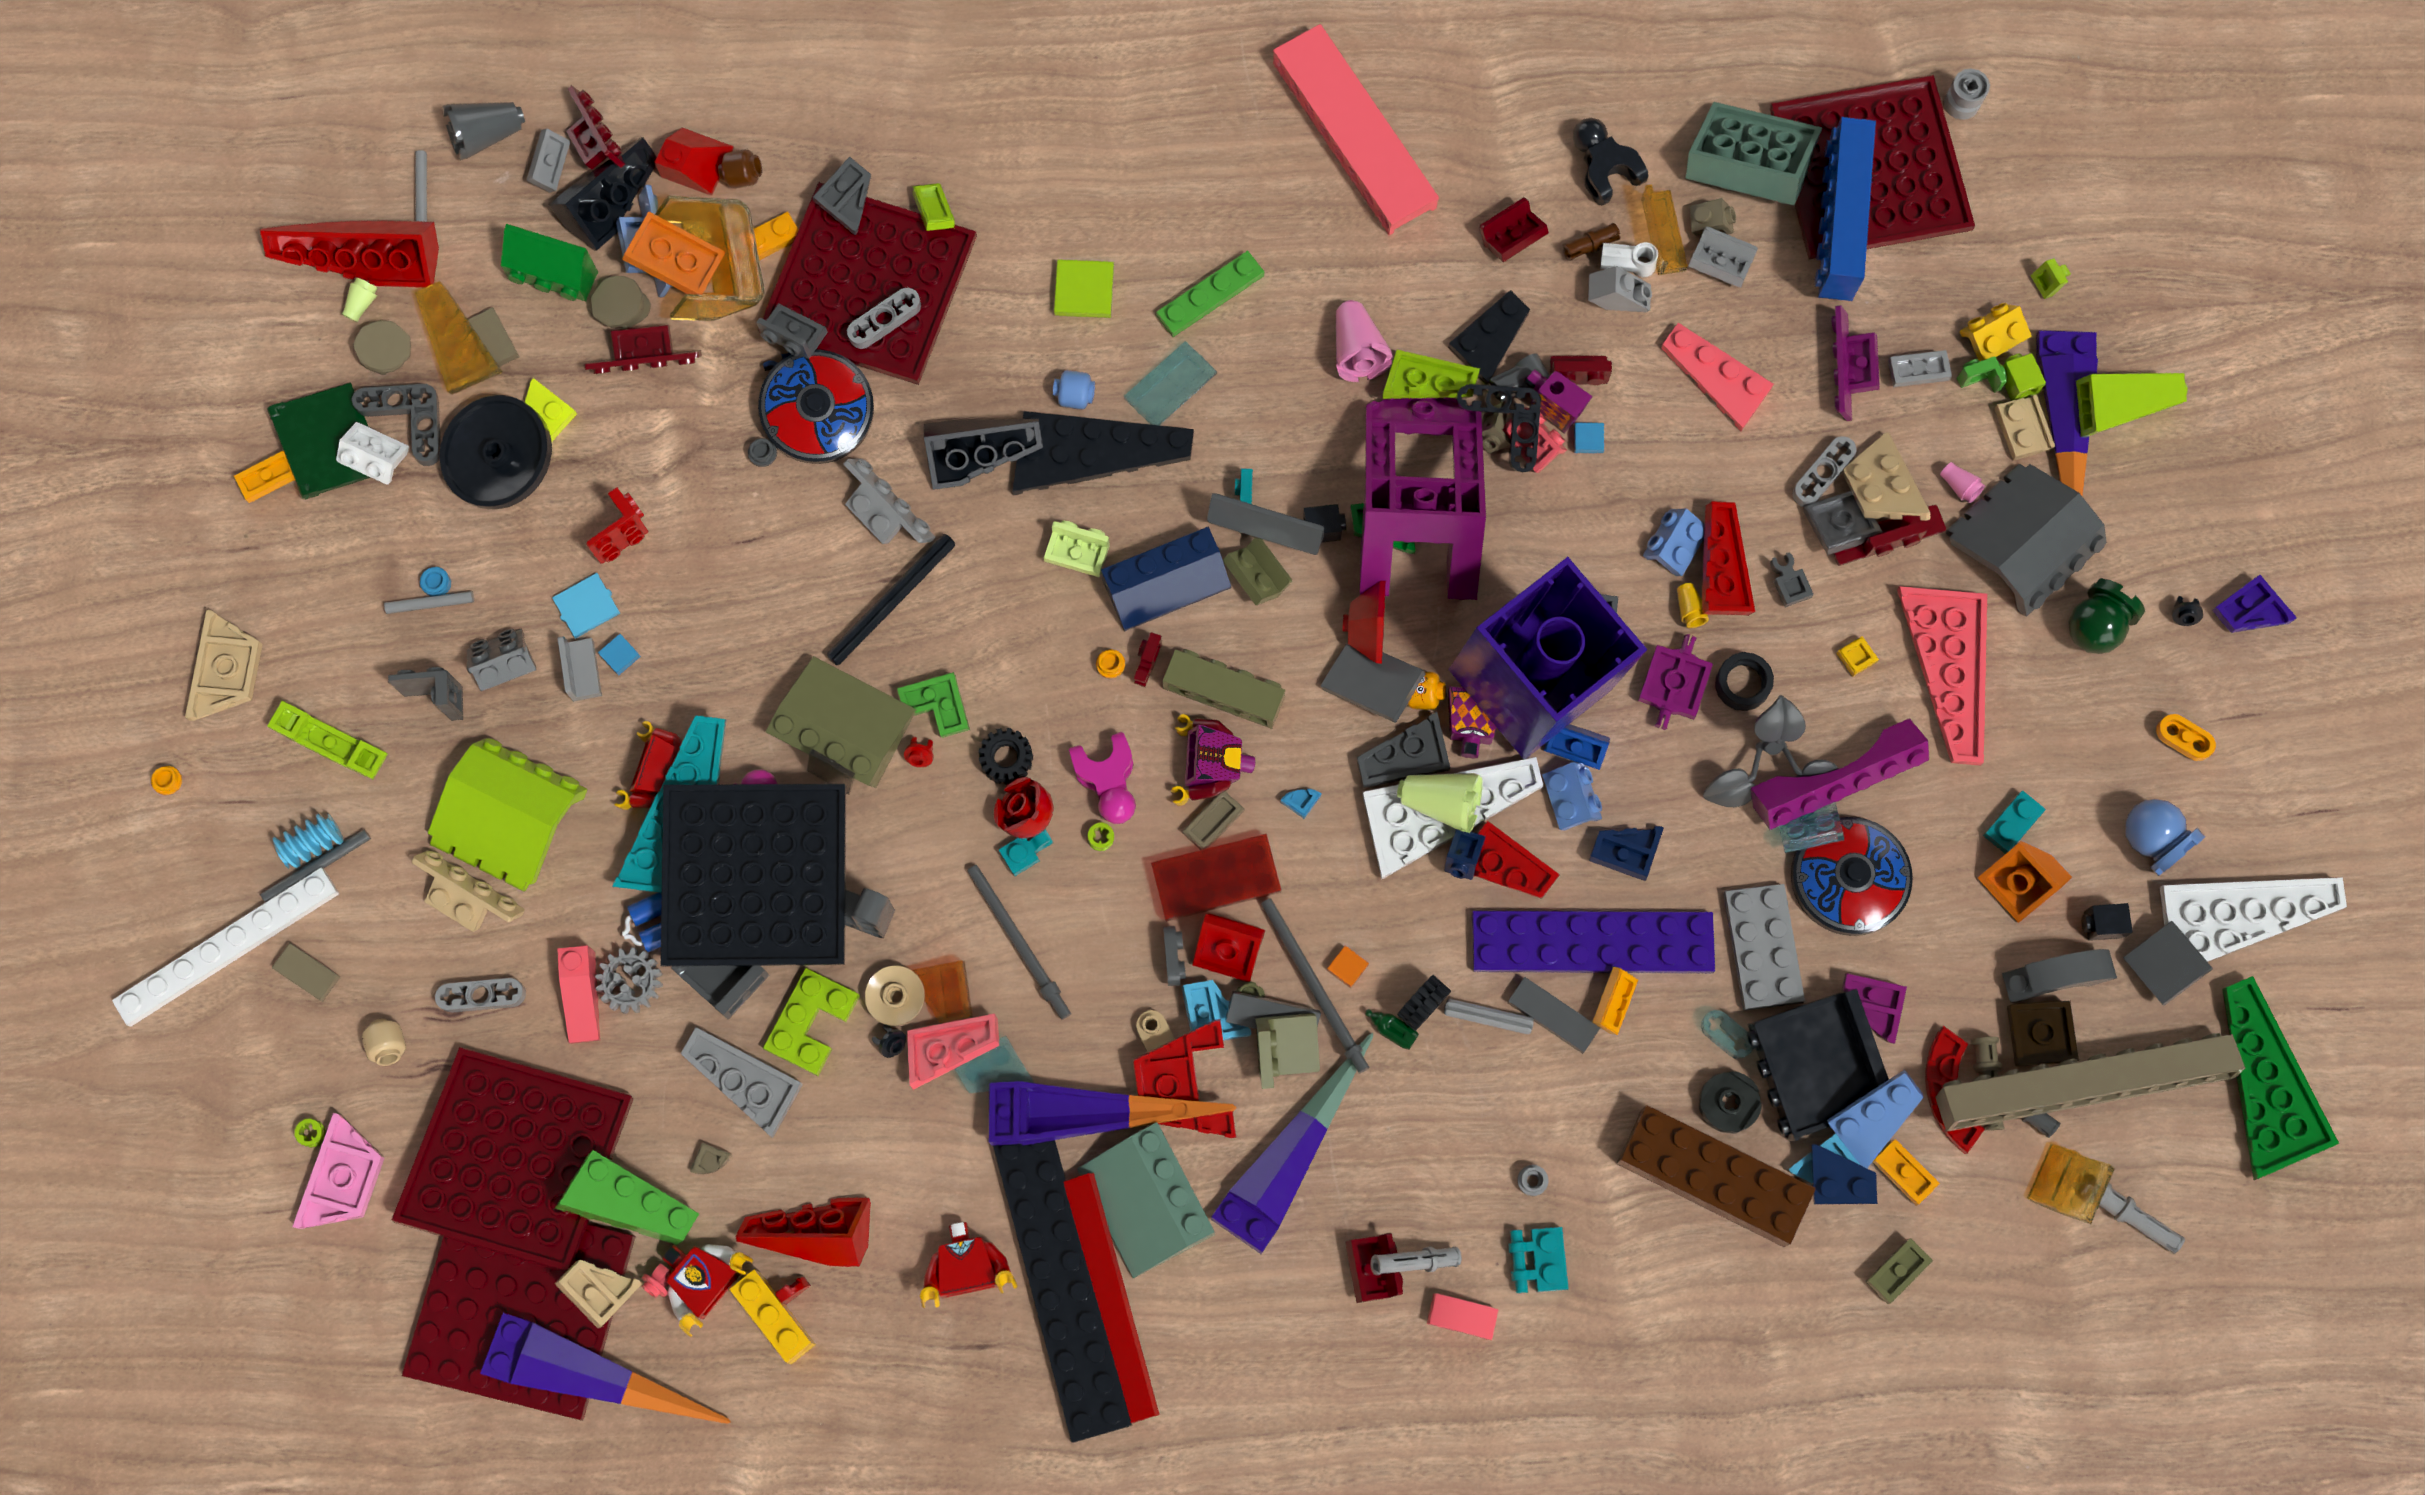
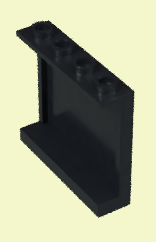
M1848 989L1747 1024L1749 1031L1746 1032L1747 1040L1750 1047L1757 1051L1759 1061L1756 1062L1761 1077L1766 1078L1770 1088L1767 1090L1769 1102L1773 1108H1777L1780 1119H1777L1778 1128L1782 1136H1786L1790 1141L1800 1140L1799 1137L1831 1127L1828 1124L1830 1117L1889 1080L1857 989Z

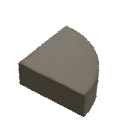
M702 1143L690 1172L695 1174L716 1172L726 1165L732 1154Z

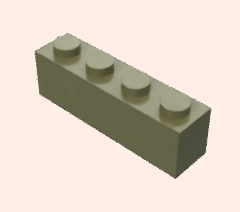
M1175 649L1162 681L1163 689L1273 729L1285 698V689H1282L1279 683L1268 679L1263 682L1255 679L1254 675L1248 671L1239 669L1236 672L1226 668L1227 665L1218 660L1211 659L1209 662L1199 658V655L1191 650L1183 649L1181 652Z

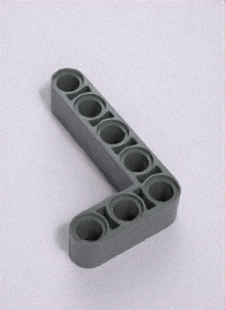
M863 888L861 895L846 890L845 925L884 939L895 912L889 898L867 888Z

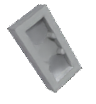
M1947 350L1893 356L1888 360L1893 387L1949 381L1952 377Z

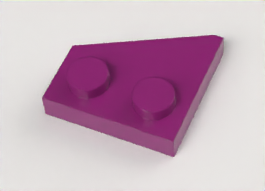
M1845 973L1842 991L1857 989L1871 1029L1888 1043L1895 1044L1907 987Z

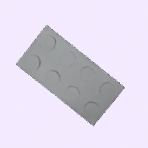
M1779 884L1725 891L1723 895L1743 1011L1804 1003L1805 998L1785 885Z

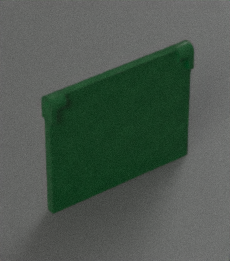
M351 383L286 403L281 402L267 408L302 499L316 497L321 493L371 478L336 460L339 441L356 422L369 427L365 416L360 415L353 406L352 397L355 391Z

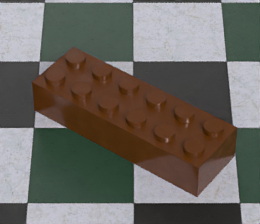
M1648 1105L1641 1110L1616 1163L1782 1247L1791 1245L1816 1189Z

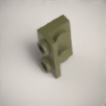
M1254 538L1246 548L1228 553L1223 559L1225 565L1256 606L1278 598L1292 582V578L1261 538Z

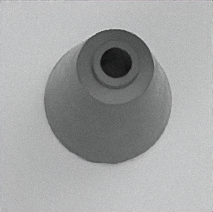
M513 102L447 104L442 106L444 117L449 116L450 119L446 127L456 155L459 154V160L467 159L522 129L521 124L525 123L521 107H516Z

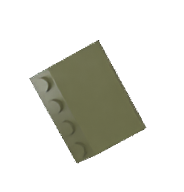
M813 656L779 705L766 733L868 786L877 788L917 709Z

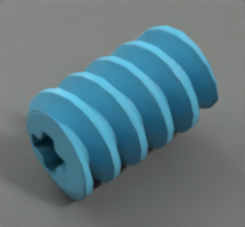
M319 813L316 814L317 824L315 825L308 819L305 820L306 830L304 831L298 825L294 826L295 836H292L287 831L283 832L284 842H281L276 837L272 838L278 856L288 869L290 865L295 868L301 865L300 858L305 862L310 861L311 852L316 856L321 855L322 847L326 850H331L333 848L332 840L339 845L344 842L336 822L329 813H327L328 818L326 819Z

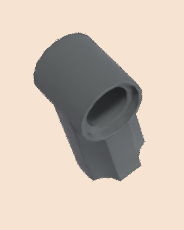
M1535 353L1521 359L1514 368L1491 378L1489 383L1491 386L1530 388L1524 381L1534 369L1547 379L1550 375L1538 354ZM1500 391L1493 393L1500 402L1506 400L1504 393ZM1511 392V396L1514 397L1516 392Z

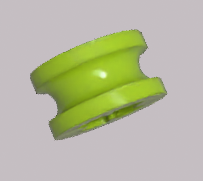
M1103 822L1092 825L1088 831L1090 847L1097 851H1105L1112 846L1114 841L1112 827ZM1101 830V833L1103 830L1108 833L1106 836L1107 842L1101 844V841H1099V844L1094 841L1096 838L1095 831Z
M304 1119L295 1128L297 1142L310 1148L321 1145L326 1135L325 1126L314 1119ZM310 1125H312V1129L317 1130L316 1137L311 1136V1141H309L308 1137L304 1136L305 1129L310 1130Z

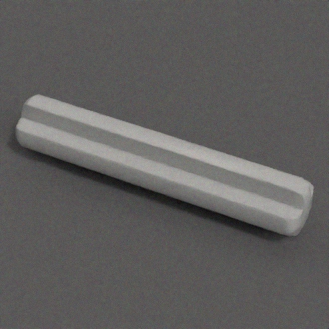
M1448 999L1444 1009L1446 1016L1524 1034L1531 1033L1534 1023L1532 1017L1454 999Z

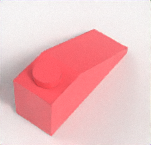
M588 945L558 948L559 982L568 1041L570 1044L600 1041L595 951Z

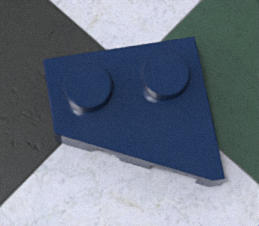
M1654 826L1653 829L1649 830L1628 828L1623 831H1599L1589 861L1646 881L1664 827Z
M1817 1144L1811 1145L1813 1187L1816 1188L1813 1194L1814 1205L1878 1204L1876 1172Z

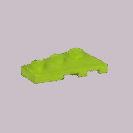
M1396 350L1383 391V399L1456 398V394L1461 387L1477 383L1480 369ZM1468 389L1467 394L1462 395V397H1473L1472 390Z

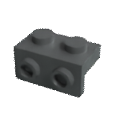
M781 304L776 306L767 321L759 318L756 322L761 332L760 335L765 341L770 344L778 343L784 346L790 354L794 356L800 354L808 359L828 333L825 326Z

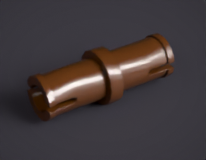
M1611 223L1597 231H1587L1583 237L1563 244V253L1569 261L1588 252L1595 253L1599 251L1603 243L1620 240L1619 228L1615 223Z

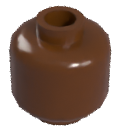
M748 149L724 154L722 163L718 166V172L721 180L726 181L728 186L733 189L752 186L758 182L759 177L762 176V164L758 155H754Z

